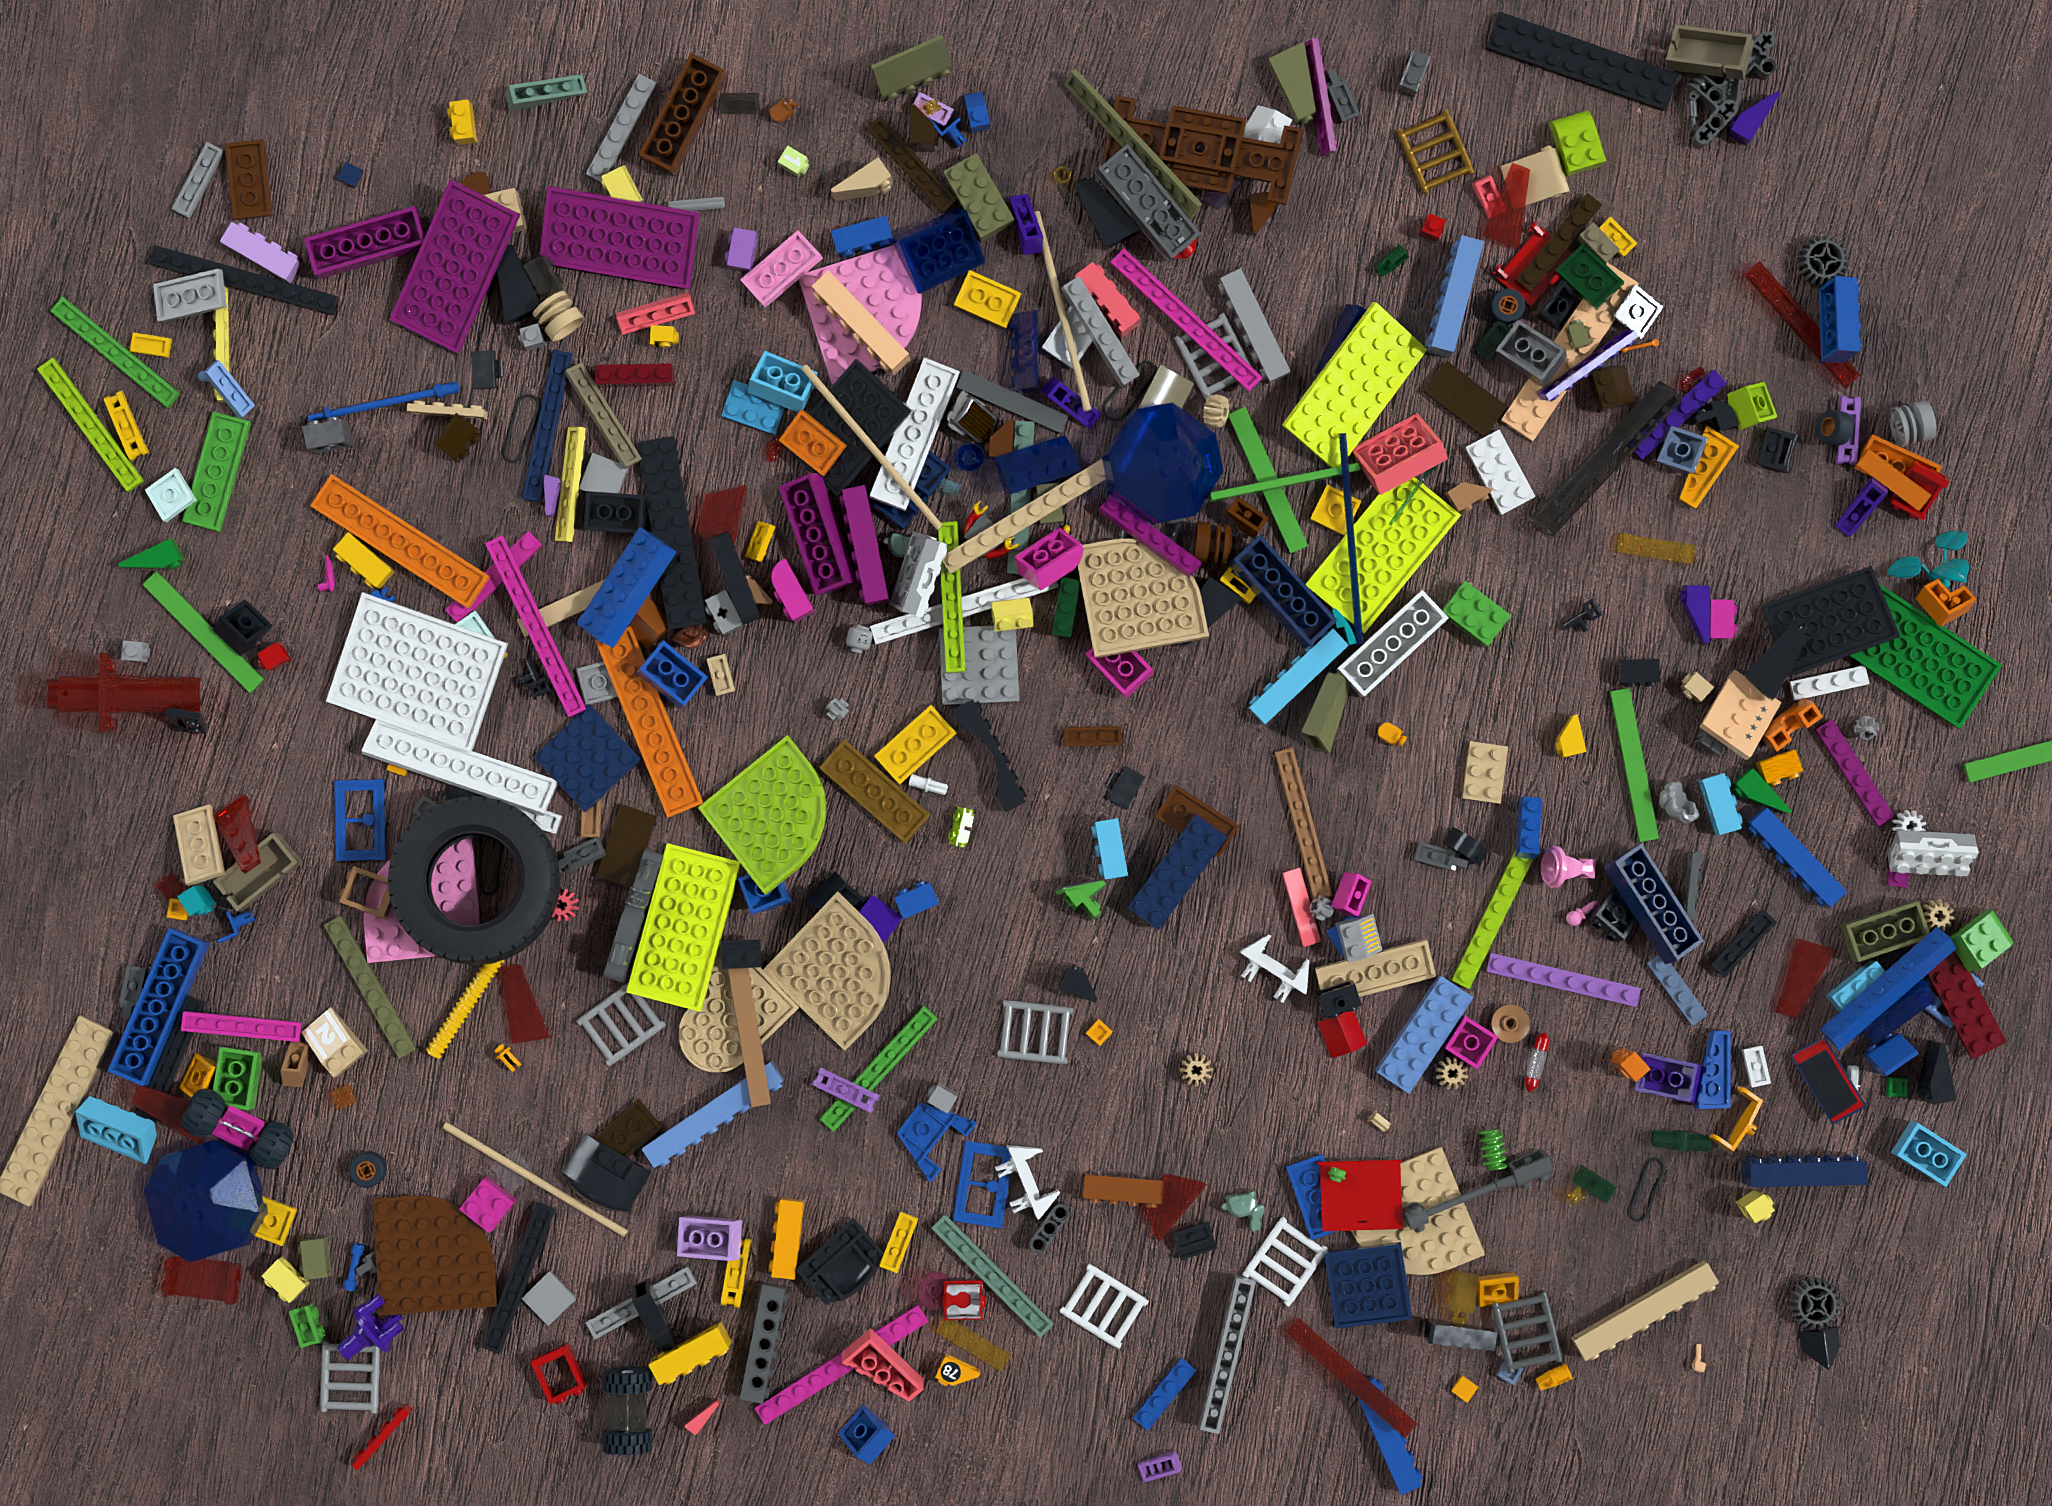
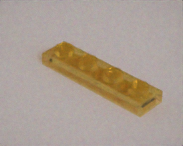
M1619 533L1616 553L1691 565L1693 564L1696 545Z
M943 1317L935 1331L1001 1372L1011 1357V1353L956 1320H944Z

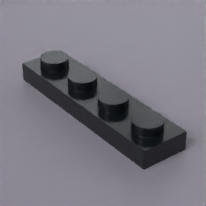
M1761 909L1709 965L1719 975L1726 978L1775 926L1777 921L1764 909Z

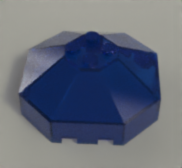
M1173 402L1139 408L1129 412L1126 421L1119 428L1109 448L1102 455L1109 495L1125 503L1126 507L1136 514L1145 517L1152 525L1196 516L1223 473L1216 433Z
M221 1139L212 1140L162 1156L144 1189L157 1243L189 1262L199 1261L250 1245L268 1212L267 1204L264 1203L261 1194L263 1189L260 1178L256 1175L254 1167L256 1164L250 1155Z

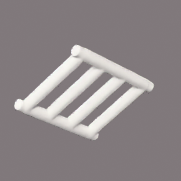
M1281 1217L1242 1275L1257 1281L1284 1300L1285 1305L1289 1307L1324 1258V1252H1327L1329 1249L1326 1246L1321 1247L1289 1225L1284 1217ZM1282 1229L1317 1253L1311 1263L1276 1239ZM1271 1245L1306 1269L1300 1278L1265 1255ZM1260 1261L1295 1284L1289 1294L1254 1271Z
M1088 1264L1087 1272L1067 1305L1062 1307L1059 1312L1113 1347L1120 1349L1121 1341L1141 1308L1146 1306L1149 1301L1095 1266ZM1096 1276L1104 1282L1082 1317L1072 1312L1092 1277ZM1112 1286L1120 1292L1100 1325L1096 1327L1088 1321L1108 1288ZM1128 1296L1136 1301L1115 1337H1112L1104 1331L1125 1297Z

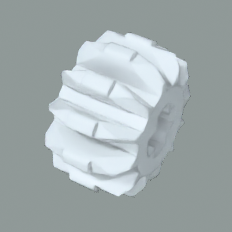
M1904 810L1903 814H1897L1899 820L1892 821L1894 824H1897V827L1892 828L1893 831L1926 832L1925 829H1922L1926 822H1920L1923 816H1917L1916 811L1909 812ZM1912 824V827L1906 828V825Z

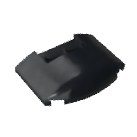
M588 1133L584 1134L562 1171L563 1177L565 1176L569 1186L587 1202L608 1211L624 1212L630 1210L652 1171Z
M852 1218L795 1270L823 1303L829 1305L832 1302L845 1300L863 1288L877 1271L884 1252L859 1223Z

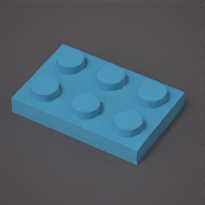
M734 380L721 416L776 436L785 407L748 393L749 385Z

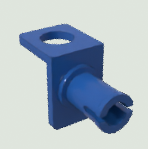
M960 118L943 132L934 123V130H938L939 138L944 134L948 135L957 148L967 141L956 128V124L961 120Z
M229 910L226 911L235 933L218 939L217 942L220 944L241 935L239 927L255 921L254 916H251L253 915L251 910L235 917L234 915L232 916Z

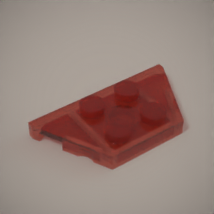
M747 485L705 495L698 528L700 535L710 542V537L728 531L735 547Z
M1165 1173L1159 1180L1164 1181L1162 1204H1157V1208L1145 1207V1203H1141L1159 1242L1206 1187L1207 1184L1205 1182Z

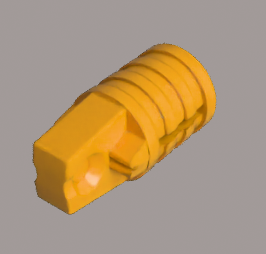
M1566 1363L1536 1378V1382L1542 1391L1557 1387L1573 1378Z

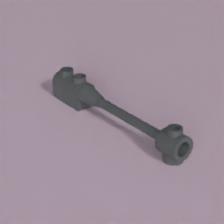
M1541 1148L1507 1162L1509 1171L1494 1180V1182L1426 1210L1419 1202H1411L1406 1205V1211L1403 1212L1405 1221L1410 1230L1414 1229L1415 1232H1421L1425 1230V1224L1429 1223V1216L1496 1189L1514 1186L1526 1189L1531 1186V1181L1536 1179L1539 1182L1546 1181L1549 1178L1548 1174L1553 1173L1549 1156Z

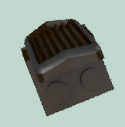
M962 390L941 419V422L974 445L976 442L980 443L994 434L996 413Z

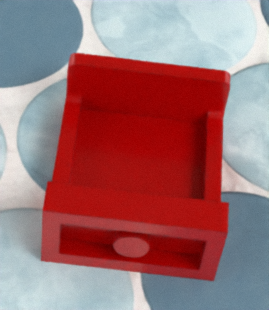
M1914 459L1904 475L1929 492L1931 497L1919 511L1894 492L1891 493L1889 500L1892 503L1891 506L1896 510L1901 511L1903 509L1909 512L1907 515L1915 520L1920 518L1924 521L1926 518L1925 514L1943 487H1947L1950 481L1948 477Z

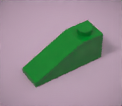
M168 539L118 563V565L125 569L174 570L181 566L180 563L185 562V559L176 540Z
M1754 768L1746 770L1732 783L1735 787L1733 789L1734 792L1741 798L1744 797L1783 814H1790L1792 812Z

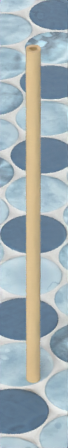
M1035 211L1034 213L1043 234L1042 252L1081 402L1084 412L1091 410L1086 386L1040 211Z
M807 364L803 366L801 370L932 525L939 530L943 526L942 523Z
M447 1122L444 1124L442 1129L622 1237H625L628 1230Z

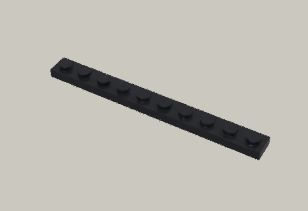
M156 245L153 247L149 261L151 265L186 275L221 269L224 285L333 316L339 300L338 296Z

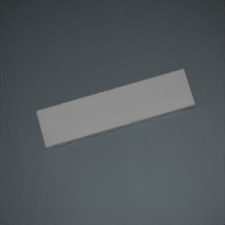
M209 142L205 143L171 208L172 210L189 219L191 218L225 153L224 150Z

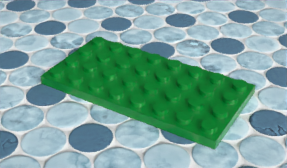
M1879 584L1901 637L1848 657L1865 666L1866 669L1955 728L1961 729L2002 665L1946 627H1939L1932 618Z

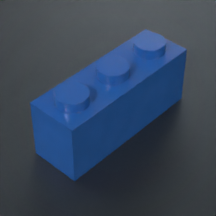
M887 216L831 231L838 257L842 256L843 258L850 257L857 251H861V253L872 250V247L878 245L879 247H886L893 241Z
M1523 796L1519 801L1516 858L1535 859L1539 855L1542 798Z

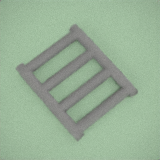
M1221 313L1218 319L1206 324L1211 330L1223 325L1227 335L1221 339L1226 344L1231 342L1236 353L1252 367L1225 313ZM1187 334L1182 337L1181 335L1174 337L1205 400L1210 394L1236 382L1232 376H1229L1207 387L1202 377L1222 367L1215 362L1198 370L1194 360L1207 353L1202 348L1190 353L1185 343L1192 339Z
M629 983L622 986L576 1020L577 1024L585 1028L603 1053L609 1067L666 1026L665 1022L657 1018L642 996L631 994L654 1025L645 1032L642 1030L620 999V997L627 993ZM612 1003L615 1004L638 1036L630 1043L627 1042L604 1010ZM597 1014L622 1047L614 1055L589 1022Z
M1003 1000L1005 1013L1001 1048L997 1052V1057L1054 1064L1068 1063L1065 1055L1069 1019L1073 1013V1008ZM1013 1008L1024 1010L1019 1052L1008 1051ZM1032 1011L1043 1012L1039 1054L1027 1053ZM1051 1013L1062 1014L1058 1056L1046 1055Z
M323 1340L320 1411L326 1412L327 1409L368 1410L370 1413L376 1414L378 1408L380 1348L374 1345L372 1347H365L360 1351L372 1352V1364L330 1363V1351H338L337 1346L339 1343H330V1341ZM329 1370L371 1372V1383L329 1382ZM329 1390L371 1391L370 1403L328 1401Z

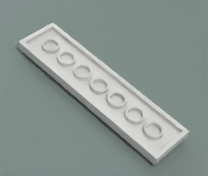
M927 358L923 359L906 405L913 412L894 433L885 456L913 490L960 371ZM881 466L869 498L906 511L910 501L909 496L887 470Z

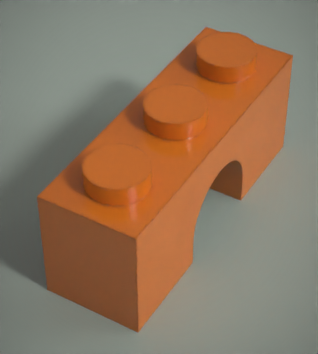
M1802 698L1770 722L1762 736V740L1768 748L1779 751L1792 741L1789 735L1794 730L1800 727L1809 728L1823 716L1814 702Z
M1617 1048L1611 1054L1612 1058L1609 1059L1624 1078H1630L1635 1082L1650 1070L1648 1065L1635 1051L1626 1048Z

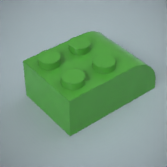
M1993 909L1985 910L1950 937L1956 947L1955 953L1968 972L1984 968L2014 943Z
M220 1047L213 1090L225 1100V1107L231 1105L243 1110L255 1108L262 1067L260 1052Z

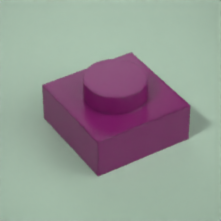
M1889 866L1886 885L1908 888L1909 873L1891 872Z

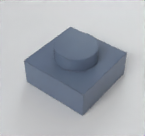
M1504 1361L1496 1375L1515 1385L1524 1368L1515 1369V1372L1508 1374Z

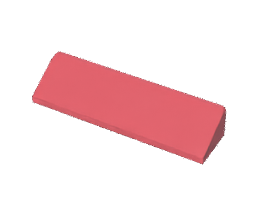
M687 292L616 313V318L621 333L624 335L651 327V325H659L693 315L695 310L690 293Z
M1297 868L1283 872V880L1302 947L1321 942L1315 918L1312 917L1313 913L1310 912V900L1301 869Z

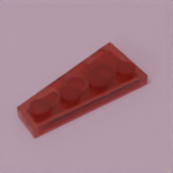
M1511 163L1483 236L1519 249L1530 169Z
M521 964L501 967L512 1044L551 1038Z
M138 1084L131 1104L201 1145L203 1137L190 1135L181 1125L182 1115L190 1100Z

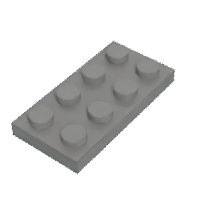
M214 269L153 284L157 321L161 323L227 308L223 272L221 269Z

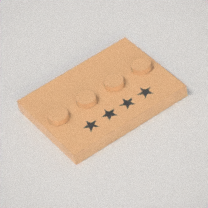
M1734 669L1699 727L1742 758L1748 760L1781 702L1776 698L1771 702L1750 681Z

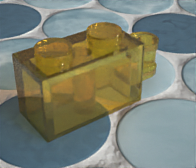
M1453 1269L1452 1274H1449L1448 1285L1451 1288L1450 1293L1446 1295V1305L1453 1311L1452 1323L1467 1325L1468 1313H1474L1479 1277L1476 1272ZM1458 1311L1464 1312L1463 1316H1457Z

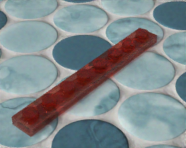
M1758 261L1743 275L1821 361L1820 328L1766 267ZM1848 360L1843 364L1822 362L1844 388H1847L1860 376V373Z
M1298 1318L1286 1333L1404 1439L1417 1425L1411 1417L1301 1319Z

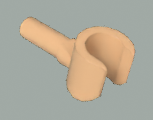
M1696 1344V1357L1692 1363V1368L1703 1373L1706 1363L1700 1361L1701 1344Z

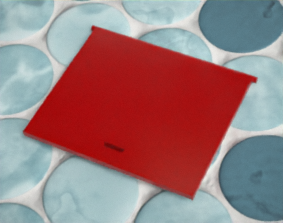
M1402 1160L1318 1162V1165H1320L1322 1231L1403 1229L1400 1166ZM1331 1167L1346 1171V1179H1342L1341 1182L1331 1180V1175H1328V1172H1330Z

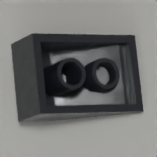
M1931 1040L1929 1041L1920 1073L1917 1093L1923 1102L1934 1105L1955 1101L1957 1098L1946 1045L1944 1042Z

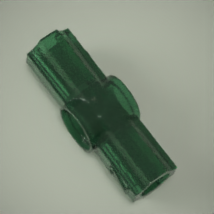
M1654 1129L1651 1133L1650 1141L1653 1147L1672 1148V1150L1689 1152V1150L1710 1152L1712 1148L1710 1135L1692 1134L1691 1132L1681 1130L1663 1131Z

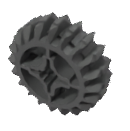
M1826 234L1823 238L1821 235H1817L1816 238L1811 237L1809 242L1803 243L1804 248H1800L1798 251L1801 255L1797 256V260L1801 262L1797 264V267L1803 268L1799 274H1806L1804 280L1811 278L1810 284L1813 285L1817 281V285L1820 287L1835 276L1843 277L1842 273H1846L1848 270L1845 266L1849 265L1850 262L1845 260L1849 257V254H1844L1847 247H1840L1842 241L1835 243L1836 237L1833 236L1829 240V236ZM1821 246L1818 255L1810 256V252L1814 247ZM1830 250L1834 253L1835 257L1830 254ZM1821 257H1823L1824 260H1826L1825 264H1823L1822 261H1820ZM1811 264L1816 267V271L1811 267ZM1836 265L1832 274L1825 275L1828 266Z
M1808 1277V1283L1802 1279V1286L1795 1284L1797 1291H1790L1794 1295V1298H1788L1790 1302H1793V1304L1788 1306L1789 1309L1794 1310L1791 1316L1796 1317L1795 1321L1797 1323L1802 1322L1803 1327L1809 1326L1811 1330H1814L1815 1326L1821 1330L1822 1324L1825 1327H1829L1828 1321L1834 1323L1835 1319L1832 1317L1834 1315L1840 1316L1836 1312V1309L1842 1308V1306L1837 1304L1842 1301L1840 1297H1836L1839 1291L1833 1290L1835 1286L1828 1284L1826 1279L1821 1281L1819 1277H1816L1815 1280L1812 1277ZM1811 1289H1823L1820 1293L1817 1292L1815 1295H1811L1808 1293V1291ZM1828 1296L1829 1304L1826 1310L1824 1303L1827 1300L1826 1297ZM1804 1297V1299H1805L1806 1302H1805V1305H1804L1803 1310H1802V1308H1801V1301H1802V1298ZM1811 1299L1816 1300L1818 1307L1814 1306ZM1815 1312L1822 1314L1817 1318H1808L1810 1314L1812 1315Z

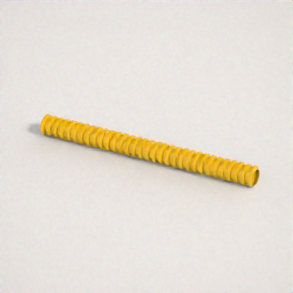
M505 960L483 964V967L479 968L480 971L476 972L477 976L472 978L473 982L469 983L470 986L466 987L467 991L463 992V997L459 998L460 1002H457V1006L453 1007V1012L449 1013L450 1017L446 1018L447 1021L443 1022V1027L439 1028L440 1032L436 1033V1037L432 1039L433 1042L429 1043L430 1047L426 1048L428 1054L437 1059L442 1057L441 1053H444V1049L448 1048L447 1044L452 1042L451 1038L455 1037L454 1034L458 1032L457 1029L461 1028V1023L465 1022L464 1018H467V1014L471 1013V1008L475 1007L474 1003H477V999L481 998V993L485 992L484 988L488 987L487 984L491 982V978H494V973L498 972L497 968H500L501 962L504 963Z

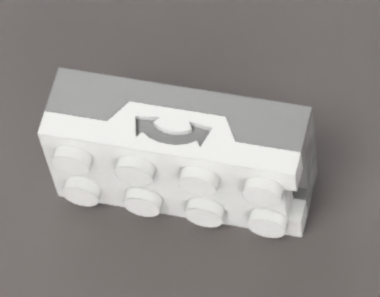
M913 531L889 602L890 605L902 612L923 618L924 613L928 609L929 597L934 591L935 579L941 570L942 558L945 557L947 552L946 543L937 541L934 537Z
M1897 830L1887 855L1891 872L1968 876L1970 872L1969 864L1973 862V859H1976L1978 848L1975 834Z

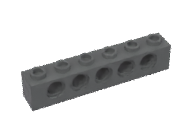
M764 1282L762 1285L740 1400L763 1404L764 1399L769 1397L770 1387H767L768 1379L772 1380L774 1368H771L772 1360L776 1361L778 1349L774 1348L776 1341L779 1342L782 1330H778L779 1323H783L785 1311H782L783 1303L787 1304L789 1292H786L787 1286ZM771 1300L776 1301L778 1308L770 1309L768 1302ZM767 1319L772 1320L774 1327L766 1328L764 1321ZM768 1339L770 1346L763 1347L760 1344V1340ZM764 1358L767 1364L759 1366L756 1359ZM760 1377L763 1384L755 1385L753 1378Z

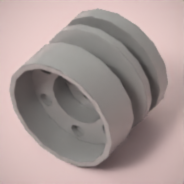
M1924 400L1912 403L1910 407L1903 405L1891 409L1889 417L1890 428L1898 446L1912 445L1916 440L1924 442L1935 439L1937 431L1936 419L1929 402Z

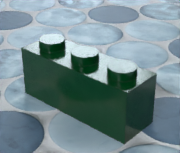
M1061 577L1052 636L1071 638L1080 580Z

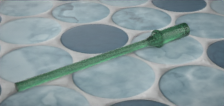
M1437 465L1425 472L1391 519L1389 525H1393L1426 477L1436 470Z

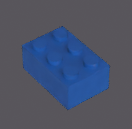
M664 640L636 672L680 710L708 678Z

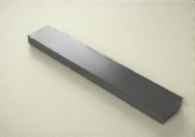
M963 370L956 386L959 390H963L1060 434L1069 417L1064 413L966 370Z

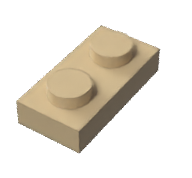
M726 654L708 658L707 663L716 696L735 692Z

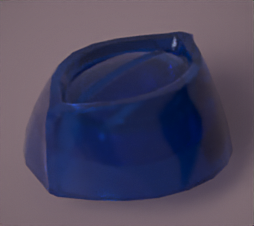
M974 443L962 445L956 453L957 468L968 472L978 470L984 462V449Z

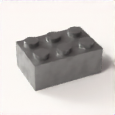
M1520 320L1516 322L1496 349L1499 359L1544 388L1567 359V353L1564 348Z

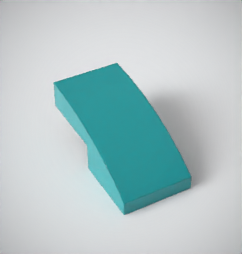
M1337 609L1331 610L1330 613L1337 619L1333 624L1334 629H1343L1348 646L1356 644L1355 636L1344 616Z

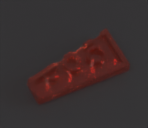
M246 794L214 815L240 870L244 874L261 863L258 844L254 837L255 828L251 821L252 812L248 805L250 801Z
M1802 939L1796 940L1777 1007V1013L1794 1018L1798 1017L1836 949Z

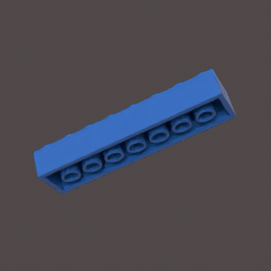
M168 928L108 1072L141 1086L150 1085L184 1000L190 992L211 942L178 928Z

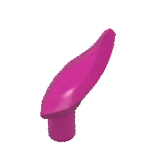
M326 555V582L318 584V589L320 592L327 589L333 592L335 586L334 571L328 555Z

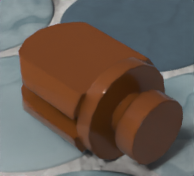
M793 97L789 98L790 101H787L785 98L781 99L770 108L769 112L773 120L783 123L795 113L793 107H798V104Z

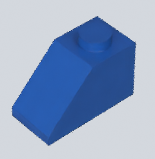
M983 92L964 95L971 133L989 130L990 122Z

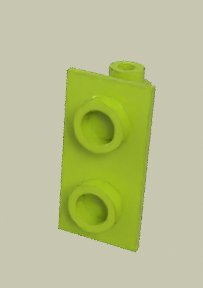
M957 807L953 815V828L948 835L949 844L965 847V844L968 843L970 831L964 830V827L972 826L973 810Z

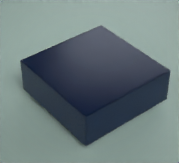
M345 161L337 179L356 188L364 171Z

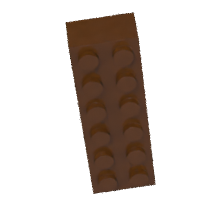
M690 53L638 154L641 160L676 177L727 77L724 69Z

